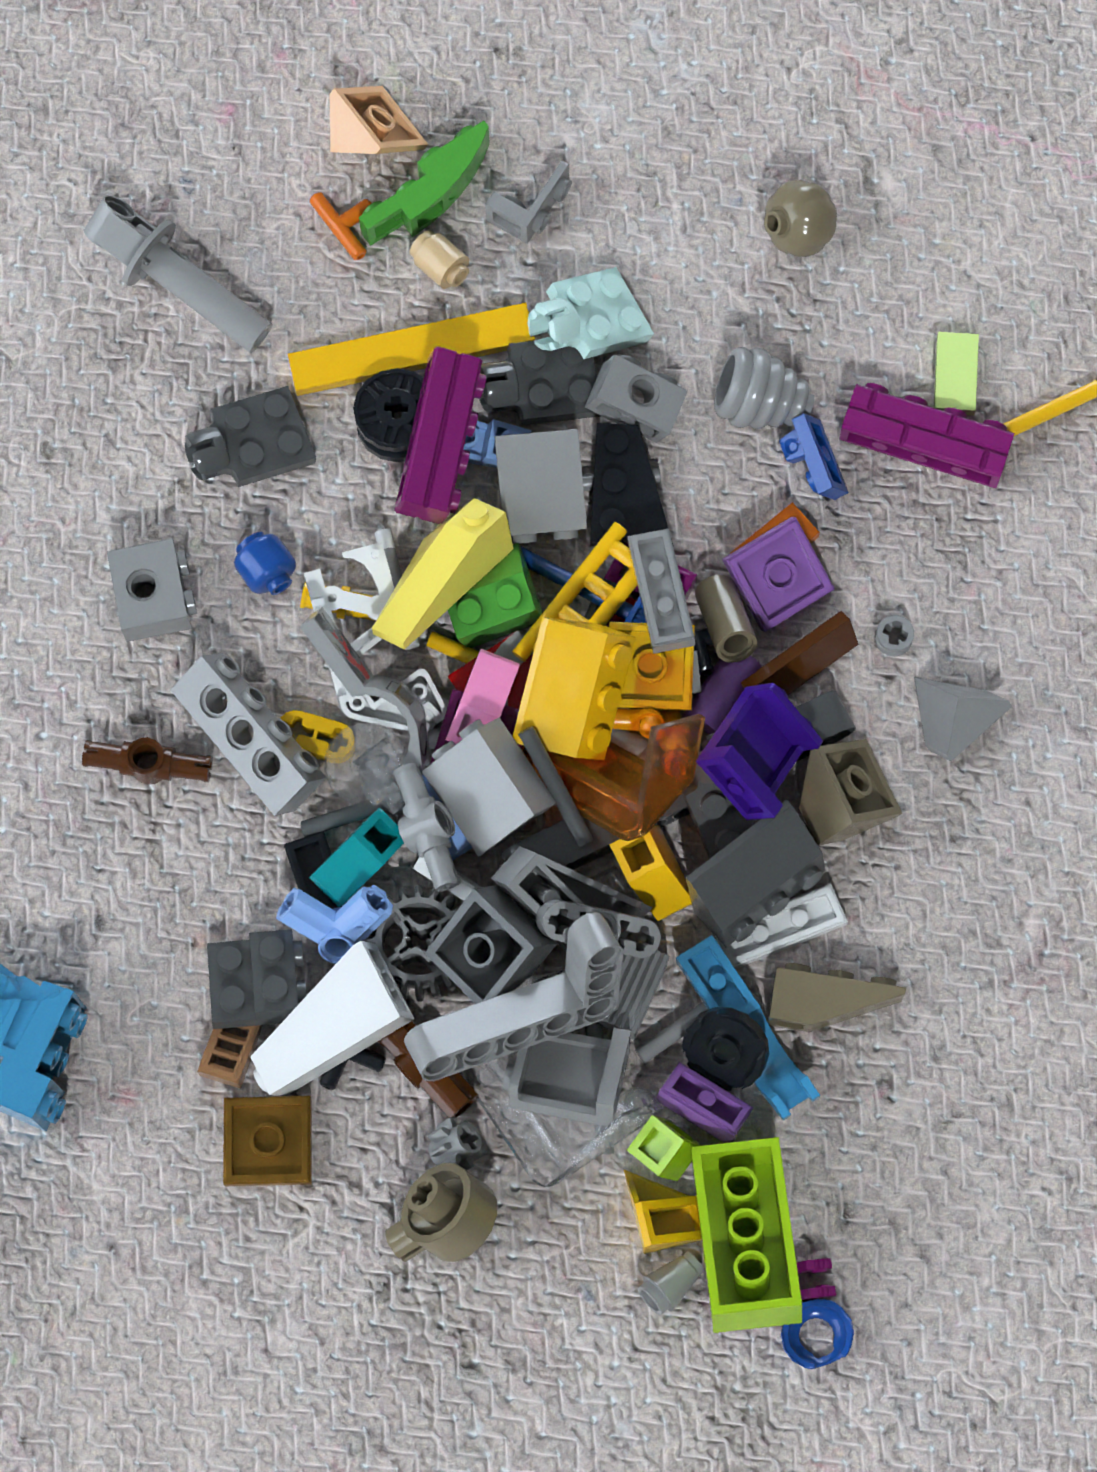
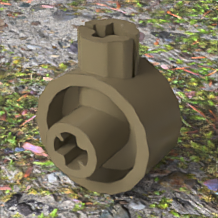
M442 1163L427 1170L409 1188L402 1207L401 1220L385 1231L387 1243L393 1253L404 1262H407L424 1250L429 1251L442 1261H459L473 1254L488 1238L497 1217V1199L490 1187L456 1163Z

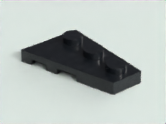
M597 423L590 546H596L612 524L617 522L627 530L626 535L620 542L629 548L627 536L668 529L667 521L639 426Z

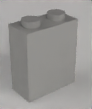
M578 429L495 436L501 510L506 512L513 544L537 542V533L553 532L554 540L579 538L578 530L587 529Z
M500 718L485 725L479 719L459 732L462 740L456 745L453 741H450L432 753L435 761L422 771L478 857L501 845L556 804V801Z

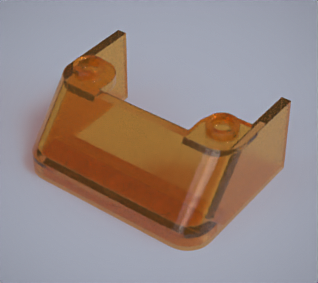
M696 714L652 726L645 760L611 741L605 760L574 758L547 752L581 816L624 841H630L645 836L692 783L705 717L701 714ZM522 745V752L542 780L525 746Z

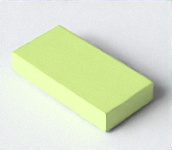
M937 333L933 408L944 411L945 408L951 407L959 409L967 415H975L979 334Z

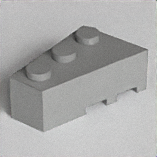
M521 846L491 877L535 922L539 908L545 902L553 899L642 918L653 908ZM561 909L558 915H551L549 923L555 925L556 930L559 925L571 926L575 921L561 915ZM621 929L620 937L626 938L630 931ZM556 941L565 951L567 950V943Z

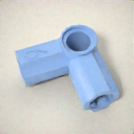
M374 884L371 887L363 886L342 907L333 909L294 887L286 895L282 905L279 907L276 919L317 943L320 956L327 962L336 964L354 944L365 940L391 915L393 904L387 898L386 892Z

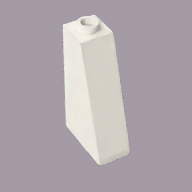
M359 941L354 944L251 1055V1059L256 1067L253 1071L255 1080L264 1092H268L269 1095L287 1096L414 1020L376 944Z

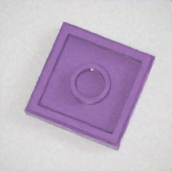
M796 517L788 518L722 559L760 630L764 632L835 589Z

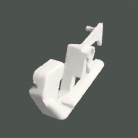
M382 542L342 552L343 558L355 559L366 567L373 577L379 595L369 597L343 591L337 586L325 588L320 569L304 573L313 611L316 612L323 607L333 622L332 611L339 608L367 614L372 620H377L394 590ZM370 628L350 643V645L360 657L381 641L382 638L374 635L372 628ZM329 667L339 707L346 717L409 731L406 719L395 705L382 697L374 702L366 694L352 697ZM420 668L401 682L417 696L425 713L428 732L444 719L447 708L428 672Z

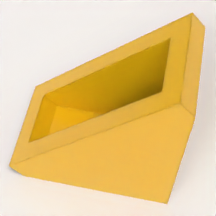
M624 1170L644 1254L702 1240L696 1195L689 1196Z

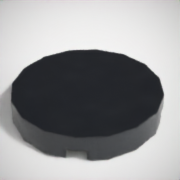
M714 1007L701 1012L686 1029L682 1042L683 1053H686V1057L689 1060L687 1062L688 1067L726 1091H731L732 1088L742 1087L743 1089L751 1086L762 1075L770 1055L768 1039L761 1026L748 1014L729 1007Z

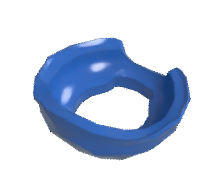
M824 1299L802 1302V1323L783 1325L781 1331L784 1351L793 1362L807 1369H816L846 1357L851 1349L854 1336L852 1319L844 1309L835 1302ZM814 1318L823 1319L829 1323L834 1334V1350L827 1356L819 1358L814 1357L811 1352L806 1350L799 1338L802 1325Z

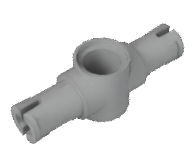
M409 763L395 769L393 774L405 806L402 808L404 817L398 821V829L403 842L411 852L418 853L421 858L424 857L435 891H445L459 885L461 882L449 852L451 847L449 837L455 834V824L449 810L442 802L435 801L434 797H429L418 764Z

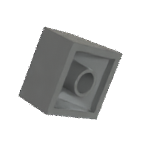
M498 885L474 888L424 954L477 1004L511 992L535 973L557 942L543 935L539 931L537 923Z

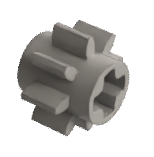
M450 1117L438 1124L437 1130L428 1135V1138L431 1140L429 1155L436 1166L442 1163H456L467 1171L474 1167V1161L482 1157L479 1151L482 1146L480 1133L466 1120L457 1125L453 1117Z

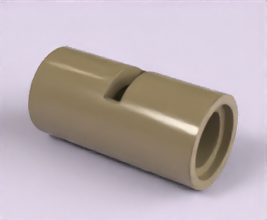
M713 575L701 581L696 587L695 598L718 657L725 662H739L748 658L756 650L757 639L734 581L726 575Z

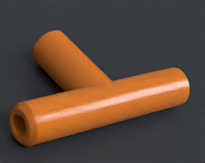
M322 192L312 195L310 204L353 260L362 259L366 255L367 250L350 228L359 222V217L363 211L372 203L368 199H363L339 215Z

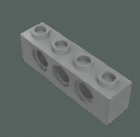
M223 653L202 655L170 689L274 816L296 811L327 778L318 768L319 763L309 751L302 749L292 737L293 733L288 724L271 712L266 706V699L263 694L246 682L240 674V668L237 663ZM223 692L227 696V707L224 706L222 701ZM249 723L252 725L254 730L253 739L250 737L248 732ZM275 754L278 756L280 760L279 770L276 768L274 764Z

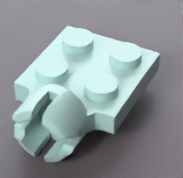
M617 267L553 282L546 291L550 300L537 303L535 308L529 313L527 322L530 337L546 332L550 336L535 340L534 344L538 348L553 351L570 346L576 348L583 359L647 343L654 335Z

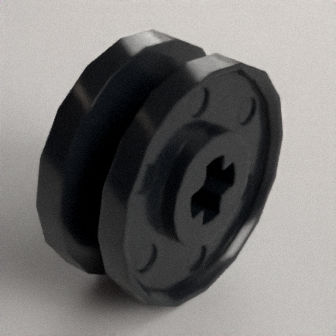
M399 368L380 371L367 379L356 394L353 410L359 439L369 452L382 460L403 462L406 459L424 378L414 371ZM401 412L402 417L395 419L393 413Z

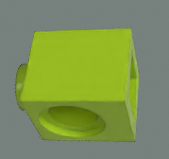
M651 1115L627 1151L658 1177L678 1181L692 1162L691 1147L702 1145L671 1120Z

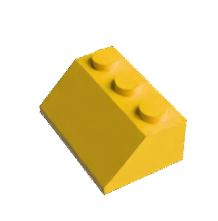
M542 617L512 736L515 742L524 745L518 734L526 728L534 726L546 751L574 758L605 760L636 637L597 623Z

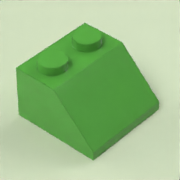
M519 543L513 544L514 549L448 609L456 637L465 647L473 648L514 633L517 630L530 627L543 613Z

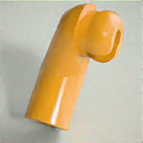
M618 708L613 729L639 731L643 737L653 739L661 734L662 725L665 722L662 714L654 708Z

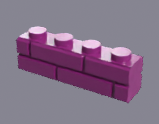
M435 347L429 355L394 508L396 513L414 518L419 517L421 520L436 524H442L449 513H456L461 498V490L455 488L458 474L464 475L470 456V451L463 450L466 436H473L478 420V413L472 411L474 398H481L486 383V375L480 373L483 361L481 358L464 353L458 354L457 351L442 347Z
M879 384L855 385L842 424L839 440L997 489L1015 434L1007 431V427L1004 424L994 420H985L983 423L968 419L965 412L956 408L948 407L944 411L929 407L928 402L918 396L907 395L903 399L888 394V389Z

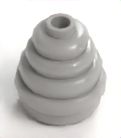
M738 347L730 353L722 369L716 388L714 410L718 417L728 419L730 424L737 428L751 426L754 429H760L767 425L778 427L783 423L787 426H792L793 418L803 413L810 415L815 397L813 394H809L807 381L803 378H797L793 369L785 368L781 359L770 357L769 353L762 348L756 347L748 350L745 347Z

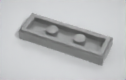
M669 528L627 536L653 654L695 646V637Z

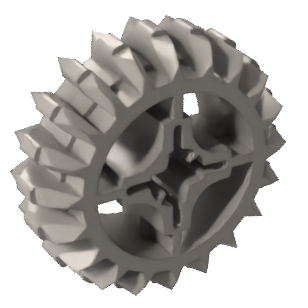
M416 885L414 889L415 897L408 898L405 888L398 889L400 901L394 903L393 899L386 895L393 904L391 915L370 934L375 937H369L362 941L377 945L396 984H400L399 990L403 998H407L411 988L415 989L416 1000L422 1002L424 1000L423 989L431 988L432 996L434 999H438L441 997L438 985L444 983L448 990L453 991L456 989V984L424 954V950L422 951L417 946L408 949V947H413L409 930L420 940L431 937V939L426 940L427 948H429L459 907L451 911L455 903L453 895L449 894L440 903L438 902L440 891H435L433 887L429 898L424 897L422 886ZM426 912L434 914L441 919L438 922L434 919L427 924H418L408 914ZM396 923L403 934V939L394 948L395 953L387 958L384 953L385 938L389 929ZM412 962H420L430 971L432 970V972L423 975H412L402 972L397 968L400 965L405 967Z

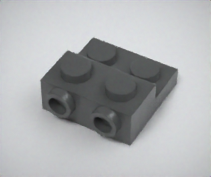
M292 929L249 933V940L207 943L213 1029L281 1024L306 997L305 980L296 981L295 967L304 966L302 940L293 941Z

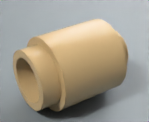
M427 230L420 234L413 242L409 253L414 258V264L442 289H447L451 286L457 287L467 278L469 274V257L441 233Z

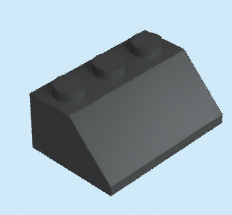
M788 800L782 803L783 806L775 818L759 820L686 877L694 913L714 936L720 940L725 948L734 941L741 942L748 938L755 930L756 924L763 920L768 914L775 916L788 905L792 896L801 889L808 890L815 886L822 878L823 872H825L823 853Z

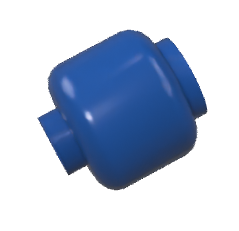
M256 532L237 546L234 566L252 592L257 594L270 592L271 595H277L291 585L292 580L290 577L296 569V561L277 535H265L263 532Z

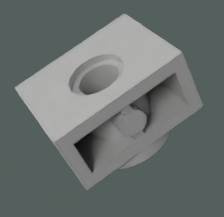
M173 538L107 551L120 627L126 642L192 629L190 615L197 614L196 603L192 589L185 590L182 577L190 575L185 550L177 551ZM151 584L156 587L154 593L146 598L136 596L137 590L143 585Z

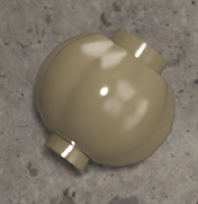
M804 180L788 181L781 185L767 201L764 218L766 232L776 248L786 254H792L796 257L813 256L821 251L835 234L837 209L831 201L828 192L816 183H809Z

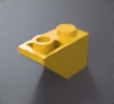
M645 825L609 844L628 884L644 904L653 907L650 912L657 921L692 905L687 881L659 825Z

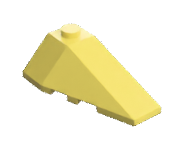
M473 498L460 507L455 514H450L442 524L440 523L422 540L372 627L373 634L404 650L514 549L506 512Z

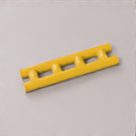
M617 522L612 524L513 649L512 653L517 658L525 662L534 652L542 617L597 623L606 626L637 586L630 550L620 542L627 533L623 526ZM609 555L629 568L615 587H612L595 575ZM584 587L604 600L589 620L569 607Z

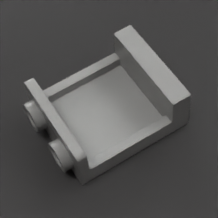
M614 1027L611 1040L569 1032L514 1052L517 1053L515 1065L507 1064L503 1079V1090L509 1091V1108L613 1127L630 1054L631 1030Z

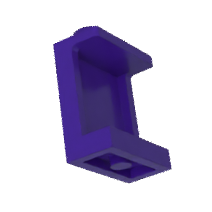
M767 683L747 686L697 758L696 763L746 820L775 818L783 806L781 801L775 796L776 791L801 753L805 750L818 749L823 740L813 729L812 723L802 716L790 702L786 692L776 684Z

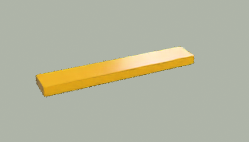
M516 304L288 353L296 395L300 396L365 382L380 371L396 368L410 371L425 369L428 357L435 347L457 351L458 354L464 353L474 357H481L507 351L509 343L535 341V337H530L528 330L529 312L527 304Z

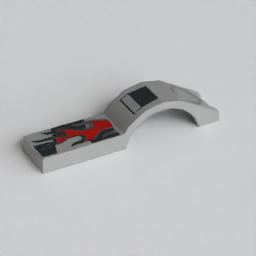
M321 607L311 614L300 628L352 697L365 694L382 697L398 708L406 719L410 733L408 752L401 763L403 765L409 763L418 764L423 775L422 771L430 764L431 760L425 713L417 696L402 682L384 675H373L324 608Z

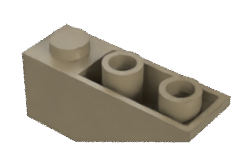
M786 963L785 968H776L768 1024L773 1027L812 1032L900 1003L905 995L906 987L896 986V980L886 977H871V981L868 982L853 979L854 974L847 971L829 970L828 975L812 973L811 967L807 965Z

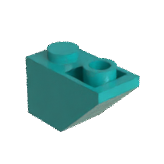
M379 807L354 830L309 878L338 907H341L404 844L398 825Z

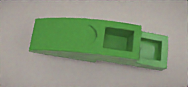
M485 121L480 122L474 127L472 125L464 127L455 135L452 141L441 148L436 146L429 149L423 154L420 161L417 162L419 175L417 181L413 179L405 182L398 188L396 194L383 202L376 201L370 204L359 217L362 236L370 246L403 225L412 237L432 224L458 199L475 176L490 145L489 126Z

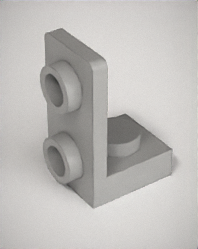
M563 161L560 162L529 210L517 198L510 195L503 197L493 192L485 204L486 221L528 244L535 232L541 234L547 226L551 217L549 211L556 201L562 202L567 196L572 185V181L569 180V164Z

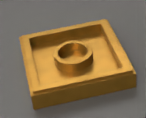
M311 1096L224 1098L223 1185L225 1187L312 1185Z

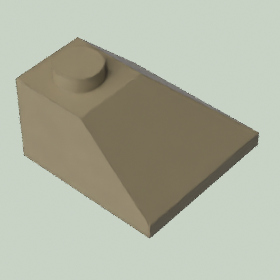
M867 739L823 745L818 749L810 750L799 809L806 821V828L818 846L846 840L902 814Z

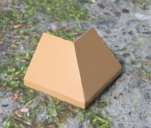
M383 86L334 88L329 94L330 152L382 154L424 150L429 145Z

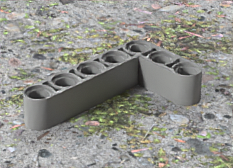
M592 912L579 917L568 930L564 973L421 1023L406 1034L404 1038L405 1046L422 1079L426 1081L440 1080L607 1018L618 1006L623 949L601 913Z

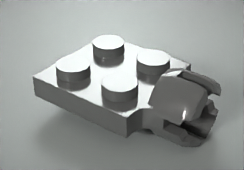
M535 341L509 343L507 349L508 359L505 361L483 363L481 365L480 373L486 375V383L483 390L484 398L479 400L482 408L487 412L515 411L520 417L521 425L601 417V415L585 408L597 378L594 358L583 359L580 352L574 347L568 346L547 351L538 348L534 344Z
M288 386L212 408L210 410V417L213 423L209 427L190 432L185 436L186 456L189 463L194 462L195 467L191 468V470L199 480H206L226 474L234 478L237 487H241L310 466L316 462V455Z
M714 733L706 735L708 742L710 741ZM698 739L686 751V758L694 775L693 783L680 791L710 859L761 819L746 820L696 763L697 758L703 751Z

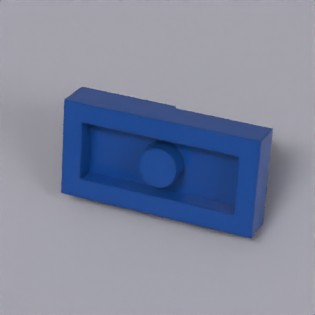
M805 413L793 418L792 422L795 429L779 439L787 462L794 464L803 460L806 461L809 469L806 471V478L815 493L833 500L848 494L849 492L821 420Z

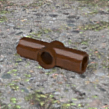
M412 1021L379 1040L378 1042L394 1057L393 1062L404 1076L417 1089L421 1087L447 1118L453 1117L455 1119L462 1115L479 1097L474 1088L460 1073L436 1081L422 1079L404 1043L406 1034L416 1026Z

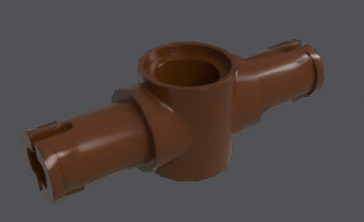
M148 737L139 738L133 742L124 741L122 745L93 742L91 740H86L84 744V750L87 751L83 752L82 755L83 767L91 766L119 770L121 775L134 776L139 782L147 785L156 784L162 780L171 781L172 777L201 780L208 783L210 781L211 773L209 770H212L213 757L211 755L176 752L175 748L161 746L156 740ZM152 753L158 756L157 762L153 767L148 769L137 767V763L143 755Z

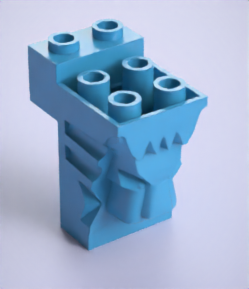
M0 964V1112L46 1132L50 1123L56 1124L66 1104V1100L62 1099L65 1092L52 1079L54 1076L59 1078L67 1065L69 1054L66 1053L72 1037L78 1038L84 1030L88 1015L84 1013L87 1007L74 991L43 981L41 986H39L26 976L14 975L2 964Z

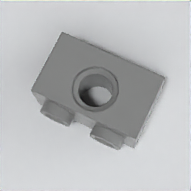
M615 354L602 364L585 408L617 424L638 425L641 436L657 443L670 435L688 390L678 386L677 381L666 374H654L642 368L641 363L633 357ZM632 387L637 388L643 394V404L633 398L631 393Z

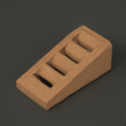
M263 1025L237 1027L249 1031L246 1038L225 1032L226 1028L213 1029L197 1070L198 1074L201 1077L241 1089L251 1062V1055L254 1053ZM222 1040L242 1046L240 1054L220 1048ZM216 1057L236 1062L234 1069L215 1064Z

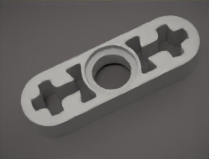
M558 899L545 902L537 912L536 923L539 931L546 937L556 941L567 943L570 927L559 925L556 930L555 925L549 923L551 915H558L561 909V915L573 920H577L588 913H601L608 921L612 932L621 945L623 955L646 958L654 954L660 945L661 934L657 925L639 916ZM621 929L634 933L639 932L641 929V932L647 934L646 942H639L636 948L634 941L620 937Z

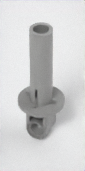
M105 195L86 225L84 233L90 241L108 251L127 266L123 275V282L128 286H132L141 278L145 279L149 275L249 353L254 352L270 332L272 323L169 245L175 232V223L171 220H166L158 227H154L137 214L125 201L115 196Z

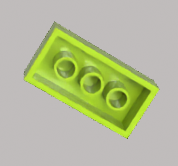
M779 1137L691 1147L713 1333L802 1323V1299Z

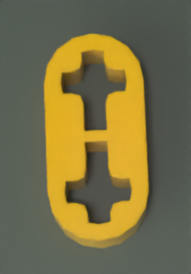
M298 710L286 712L280 717L290 728H294L296 722H301L303 730L313 734L312 737L302 734L298 735L296 742L302 749L309 751L316 759L339 764L352 757L356 743L353 732L348 725ZM336 733L342 734L343 742L347 745L346 747L339 746L336 752L330 751L328 742L319 739L320 736L334 739Z

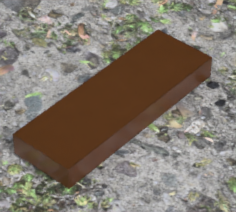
M842 611L835 614L741 682L743 690L747 686L774 683L783 689L787 695L791 694L859 645L850 618Z

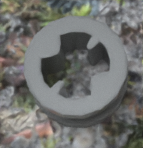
M891 615L884 618L876 631L875 642L877 648L887 656L897 657L905 654L912 645L914 629L910 621L902 616ZM892 627L901 629L900 636L906 640L902 642L899 639L897 645L890 644L888 642L889 636L883 632L887 629L890 633Z

